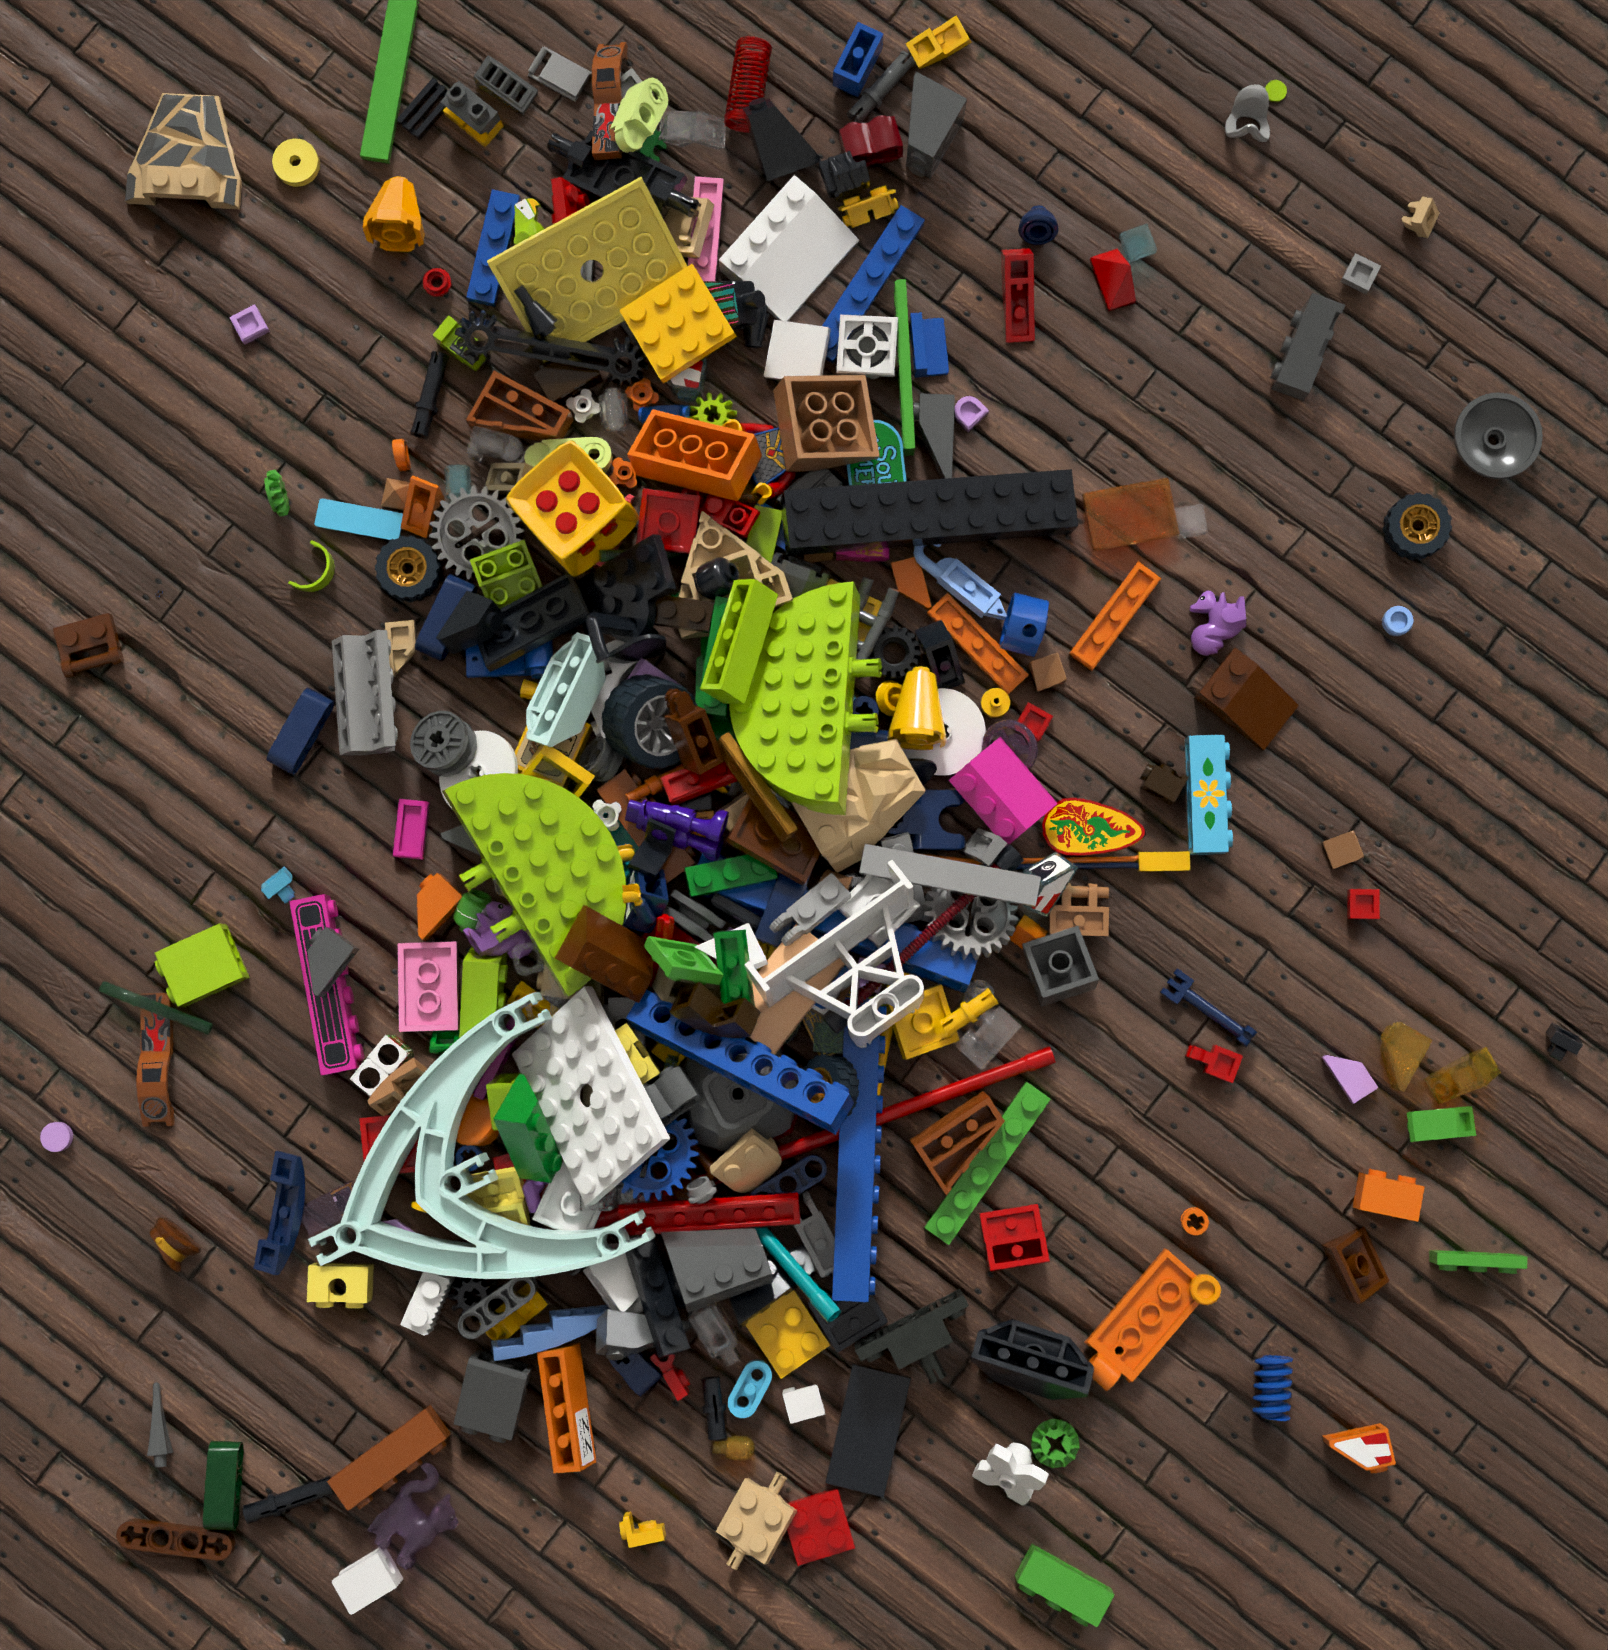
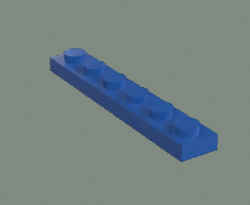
M900 205L822 325L831 329L826 360L832 364L838 356L840 315L865 316L925 223V219Z

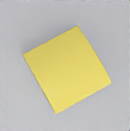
M515 1167L495 1170L499 1178L498 1180L467 1194L470 1199L489 1211L509 1220L530 1226L529 1210L522 1190L524 1181L519 1178ZM486 1171L471 1175L474 1182L484 1180L483 1176L489 1173Z

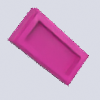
M399 799L393 857L423 860L430 802Z

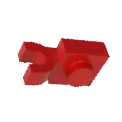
M1189 1045L1185 1054L1186 1057L1205 1063L1204 1073L1229 1083L1234 1082L1243 1055L1218 1045H1213L1211 1052Z
M656 1352L650 1355L652 1362L662 1371V1375L677 1401L687 1396L690 1391L687 1386L691 1385L684 1370L680 1369L678 1371L676 1366L673 1365L675 1354L669 1355L667 1360H661Z

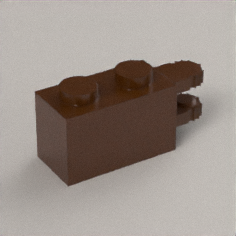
M676 688L669 689L664 697L665 701H667L666 705L669 714L665 715L664 718L683 767L701 775L725 762L706 710L694 705L693 700L690 699V694L687 692H681Z

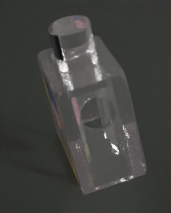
M720 1302L688 1312L689 1322L711 1358H716L720 1355L725 1366H730L741 1358L735 1347L738 1344L737 1333Z

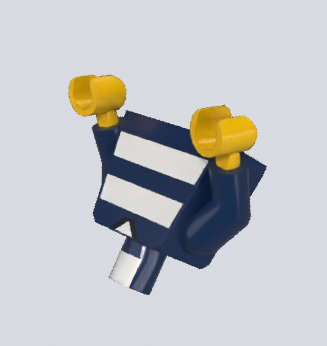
M631 844L617 846L622 862H630L635 854L633 846ZM628 864L627 869L631 877L628 885H622L623 902L626 903L623 927L636 934L639 931L651 933L656 926L657 917L662 915L669 901L664 869H661L654 879L629 868Z

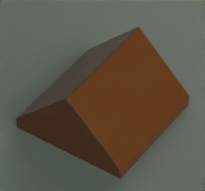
M1364 1226L1322 1244L1347 1300L1355 1304L1363 1303L1390 1281Z

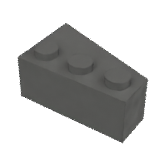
M1312 293L1301 311L1295 310L1289 325L1294 327L1291 337H1285L1280 349L1284 356L1281 363H1275L1270 378L1274 380L1272 390L1304 401L1310 393L1324 359L1322 357L1328 341L1333 337V328L1336 320L1344 310V304Z

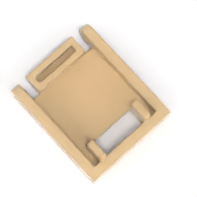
M691 197L699 202L697 211L690 209L695 213L692 217H688L686 214L671 208L664 221L682 256L700 259L714 204L708 198ZM698 217L692 238H690L695 218Z

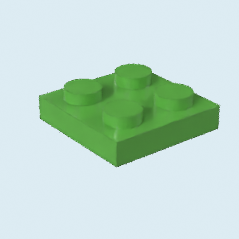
M648 936L644 947L652 956V960L662 968L667 978L673 981H681V979L690 980L694 983L700 982L703 985H706V983L719 985L722 980L723 973L706 953L695 948L697 944Z

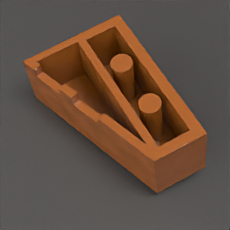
M494 370L469 413L466 422L472 430L542 441L563 439L574 419L570 410Z
M982 1091L911 1138L910 1142L940 1188L947 1195L962 1173H965L971 1161L980 1150L984 1149L1005 1120L990 1097Z

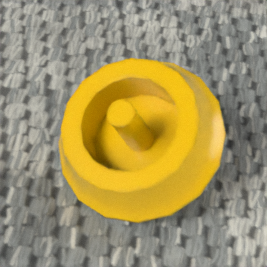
M884 681L878 686L875 700L878 708L888 716L894 715L902 685L896 681Z

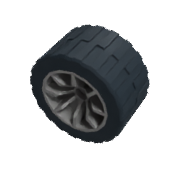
M650 674L634 675L627 680L624 679L610 692L611 694L604 704L605 707L601 719L605 739L619 755L647 768L664 769L668 766H674L681 760L664 718L665 715L669 714L666 705L667 701H665L664 697L669 689L676 688L681 692L684 691L690 694V699L697 706L694 696L683 686Z

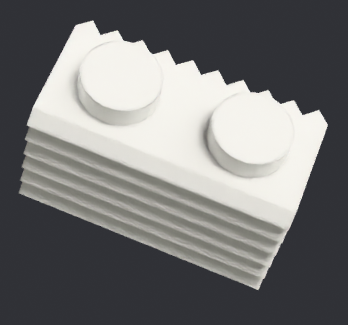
M423 1272L400 1325L424 1336L434 1330L433 1326L436 1325V1320L439 1319L438 1315L441 1314L440 1310L444 1308L445 1299L451 1291V1284L456 1280L455 1277Z

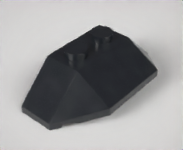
M1014 1319L996 1324L988 1329L979 1330L970 1359L994 1382L1050 1400L1087 1397L1094 1372V1366L1090 1361H1087L1070 1337Z

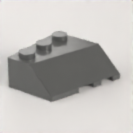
M755 1227L661 1232L687 1312L773 1282L772 1272Z

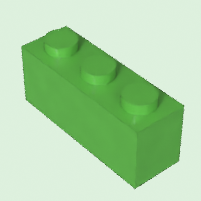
M1032 1543L1015 1573L1016 1581L1020 1584L1018 1586L1019 1589L1034 1597L1037 1593L1046 1598L1045 1603L1059 1612L1064 1608L1073 1614L1072 1618L1076 1622L1086 1627L1089 1623L1095 1627L1099 1626L1114 1597L1111 1587Z

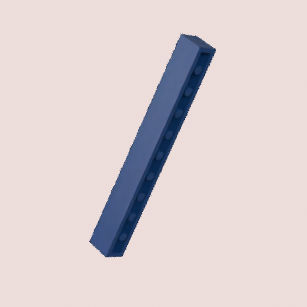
M702 854L698 865L714 861L708 860ZM722 854L718 858V860L726 859ZM776 880L717 893L762 917ZM806 886V889H805V891H804L803 896H804L808 891H810L807 886ZM714 893L703 895L702 897L709 899ZM837 909L810 933L820 939L847 918ZM794 921L792 922L790 929H792L795 926L796 923ZM903 923L894 932L898 952H902L903 949L905 950V947H908L907 945L911 941L913 942V939H916L917 936L919 937L921 931H919L918 927L909 923ZM866 938L850 951L868 957L877 951L878 948ZM930 938L931 940L925 943V946H922L902 966L905 972L965 993L978 960H974L972 953H968L966 959L963 960L960 951L951 956V947L948 946L946 949L941 950L943 942L941 940L932 942V938ZM890 956L882 963L888 965V963L891 962V960H893L892 956Z
M866 998V1000H863L864 1002L861 1003L860 1006L858 1005V1008H860L862 1005H864L871 999ZM880 1006L878 1012L886 1015L887 1006ZM848 1025L844 1028L843 1057L847 1058V1061H850L853 1064V1068L856 1069L857 1079L859 1080V1097H857L856 1107L853 1108L852 1114L843 1121L839 1132L832 1300L869 1302V1295H875V1277H870V1264L876 1265L877 1246H871V1234H877L878 1216H872L873 1204H879V1186H874L873 1182L874 1173L880 1174V1156L875 1155V1143H881L882 1125H876V1113H882L883 1095H877L878 1083H884V1066L878 1065L879 1053L885 1054V1036L878 1035L872 1040L870 1045L866 1043L867 1047L860 1048L850 1038Z

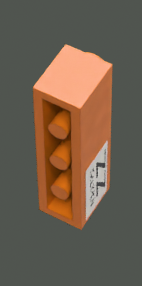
M579 1342L562 1344L537 1352L553 1473L580 1472L596 1463Z

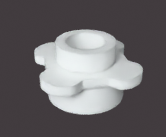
M582 389L578 396L567 399L566 406L574 412L575 420L579 423H584L594 414L600 412L599 403L593 400L592 393L588 389ZM581 404H586V407L581 408Z
M596 800L592 805L594 812L610 831L618 829L619 823L617 820L618 813L621 812L620 804L617 802L608 804L602 800ZM605 812L608 813V818L603 817Z

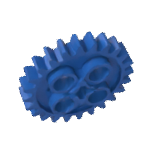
M676 1118L665 1127L668 1135L672 1134L677 1137L676 1147L672 1150H664L663 1147H660L657 1150V1156L650 1157L644 1178H641L640 1174L646 1160L618 1184L624 1183L623 1194L633 1189L634 1199L637 1200L642 1192L644 1193L645 1201L649 1202L652 1193H655L656 1198L661 1201L663 1191H666L672 1197L674 1196L673 1186L684 1189L680 1180L682 1178L692 1179L687 1170L688 1168L697 1169V1166L690 1161L691 1158L699 1157L700 1155L691 1149V1147L696 1146L699 1142L698 1140L689 1139L695 1130L693 1128L684 1129L688 1122L686 1118L677 1121ZM658 1163H664L668 1169L667 1175L663 1179H655L652 1174L653 1167Z

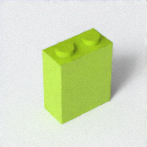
M219 923L155 952L157 958L155 961L156 969L161 977L165 976L169 986L166 988L167 995L173 1004H177V1007H187L250 978L226 924Z

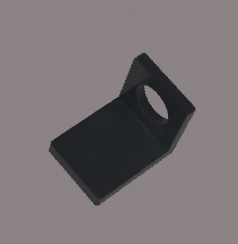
M650 818L647 822L644 841L630 860L628 867L655 879L672 853L676 829ZM655 829L661 830L666 834L667 840H660L654 837L652 831Z

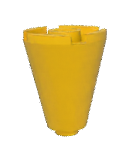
M914 667L912 671L906 673L888 731L887 741L897 739L903 749L933 750V744L940 743V748L946 744V733L936 676L927 667Z

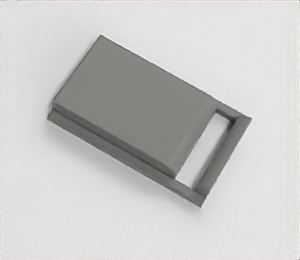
M542 46L528 70L529 77L576 102L592 75V72L545 46ZM548 52L552 55L538 78L534 76V73Z

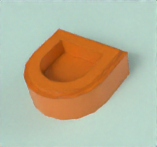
M403 438L392 440L397 468L400 472L410 470L411 464L407 442Z

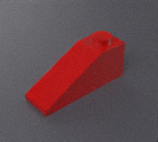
M1030 248L1001 250L1006 343L1035 341L1034 254Z

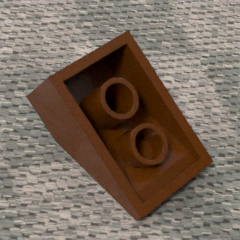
M1236 647L1228 653L1194 697V699L1262 751L1266 749L1299 706L1258 664Z

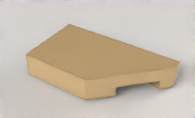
M414 620L385 623V630H387L388 639L391 642L389 663L390 668L393 670V677L399 673L417 651L415 650L417 637Z

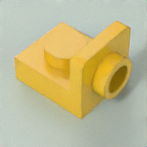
M631 1511L626 1512L623 1516V1521L619 1522L622 1540H627L629 1548L665 1540L666 1530L664 1523L657 1524L656 1520L645 1521L638 1524L639 1528L635 1529Z

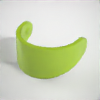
M313 540L310 541V544L325 553L326 569L323 575L312 584L299 585L292 581L288 582L289 585L304 592H315L323 589L332 580L335 570L331 554L324 546Z

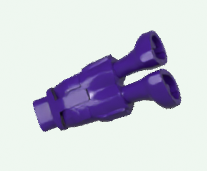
M630 799L625 821L635 823L637 829L640 830L642 828L646 832L647 822L652 818L676 829L673 846L683 850L690 846L700 851L708 860L717 861L724 844V837L722 836L729 820V812L719 810L711 819L696 818L697 813L695 810L687 807H680V805L671 806L659 802H650L645 799L641 803ZM655 829L652 831L653 837L667 840L666 834L661 830ZM693 831H694V832H697V833H699V834H701V835H703V836H705V837H701V836H698V835H694V834H693Z

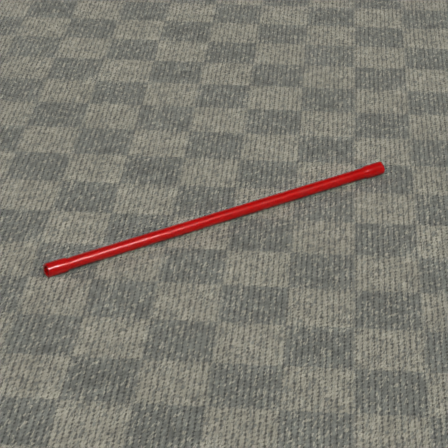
M1050 1046L1026 1054L1024 1057L885 1107L882 1109V1113H876V1125L888 1123L1027 1071H1035L1054 1064L1056 1061ZM840 1128L836 1135L825 1129L778 1146L781 1160L783 1161L838 1141ZM707 1173L701 1174L698 1177H704ZM718 1180V1181L715 1183V1185H718V1184L723 1183V1182H721L720 1180ZM663 1191L661 1201L656 1198L655 1193H652L649 1202L645 1201L644 1196H641L637 1200L633 1199L622 1204L674 1201L677 1198L675 1196L671 1197L666 1191ZM619 1205L602 1209L594 1229L619 1221Z

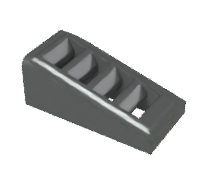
M489 55L473 77L476 87L522 115L525 114L539 93L535 87ZM501 77L505 78L500 87L497 88L496 85ZM511 84H515L510 94H505ZM522 89L526 91L520 101L516 102L515 99Z

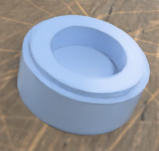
M1403 606L1390 608L1382 618L1384 630L1392 636L1404 635L1413 625L1412 613Z

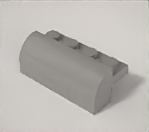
M375 630L365 636L342 635L332 640L340 755H370L395 751L398 731L394 725L393 717L396 703L391 690L393 670L390 668L389 663L391 642L388 639L387 630Z

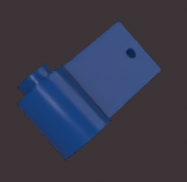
M553 640L491 673L485 666L478 644L466 649L467 678L531 676L534 679H541L553 656Z

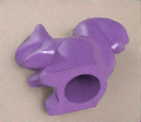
M1208 590L1202 593L1195 604L1190 606L1191 612L1208 614L1209 623L1196 627L1191 634L1192 646L1201 655L1209 656L1218 653V650L1224 646L1223 640L1235 637L1243 628H1246L1244 596H1240L1236 603L1229 604L1226 601L1225 592H1222L1219 601L1216 602L1214 593Z
M496 901L489 902L486 905L488 917L484 914H476L481 923L480 927L475 930L470 928L463 929L473 949L480 956H500L508 953L510 958L517 957L520 959L531 953L534 944L523 929L501 943L497 941L495 936L503 932L505 928L496 934H493L490 926L497 924L512 914L513 909L510 905H504Z

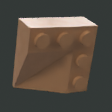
M866 375L784 376L773 390L786 472L817 471L874 460L880 457Z

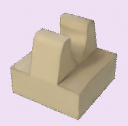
M1422 197L1420 201L1408 204L1410 212L1414 213L1412 217L1403 216L1402 221L1404 226L1416 232L1418 237L1429 238L1440 213L1433 198Z

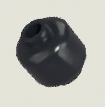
M718 557L698 567L694 579L695 587L702 596L708 599L715 600L716 596L724 597L730 594L734 580L739 578V571L736 565L726 558Z

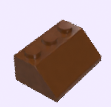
M583 905L555 959L637 1003L642 999L653 978L652 956L644 947L647 939Z

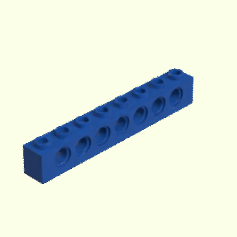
M646 989L640 1002H635L628 1013L626 1020L632 1029L835 1135L854 1104L849 1093L850 1090L844 1085L835 1081L833 1084L822 1080L823 1076L811 1068H807L805 1071L797 1067V1063L786 1055H781L779 1058L771 1053L769 1047L760 1042L752 1044L745 1040L746 1037L727 1038L708 1034L698 1029H695L692 1035L683 1036L684 1032L692 1027L670 1013L673 1003L662 1001L656 992L653 993ZM671 1015L668 1021L659 1023L662 1016ZM713 1041H721L717 1048L708 1049ZM741 1053L747 1054L743 1061L734 1062L737 1055ZM764 1067H773L768 1075H759ZM790 1080H798L797 1086L793 1089L785 1088V1085ZM815 1094H825L822 1101L818 1103L811 1102V1098Z

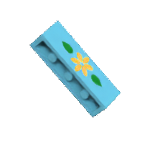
M1224 735L1188 736L1185 739L1186 776L1189 777L1186 781L1188 851H1190V855L1225 854L1229 852V847L1233 846L1232 830H1228L1227 819L1232 816L1231 801H1227L1226 789L1231 787V775L1229 771H1226L1225 760H1229L1230 746L1228 742H1225Z

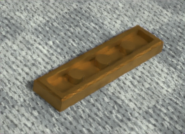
M729 732L722 735L717 743L727 767L780 841L784 842L791 838L797 831V826L759 773L751 765Z

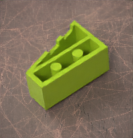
M471 947L465 956L462 970L459 1038L489 1015L506 1006L504 983H506L508 966L506 965L507 953L500 956H480Z

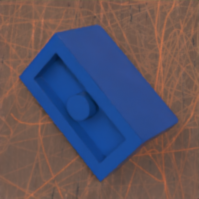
M922 312L910 313L909 324L915 378L947 375L949 367L944 319H923Z

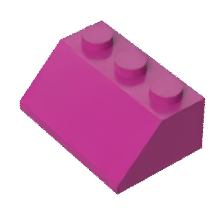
M1001 737L949 779L950 783L991 831L1000 836L1007 844L1015 841L1058 804Z

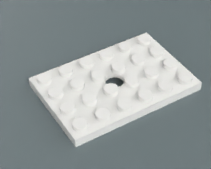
M584 986L552 1016L551 1020L545 1022L512 1053L521 1074L525 1075L540 1104L551 1133L554 1136L557 1148L586 1206L595 1205L670 1140L592 986ZM585 1084L590 1085L593 1089V1093L590 1096L591 1105L589 1107H585L580 1099V1091Z

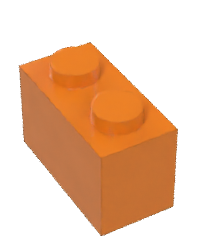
M1369 1169L1368 1174H1358L1353 1208L1416 1222L1419 1221L1425 1186L1415 1184L1416 1178L1398 1175L1397 1180L1386 1178L1387 1172Z

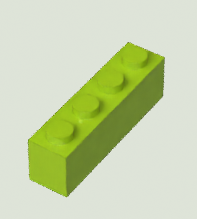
M734 580L700 690L723 704H745L778 594L758 580Z

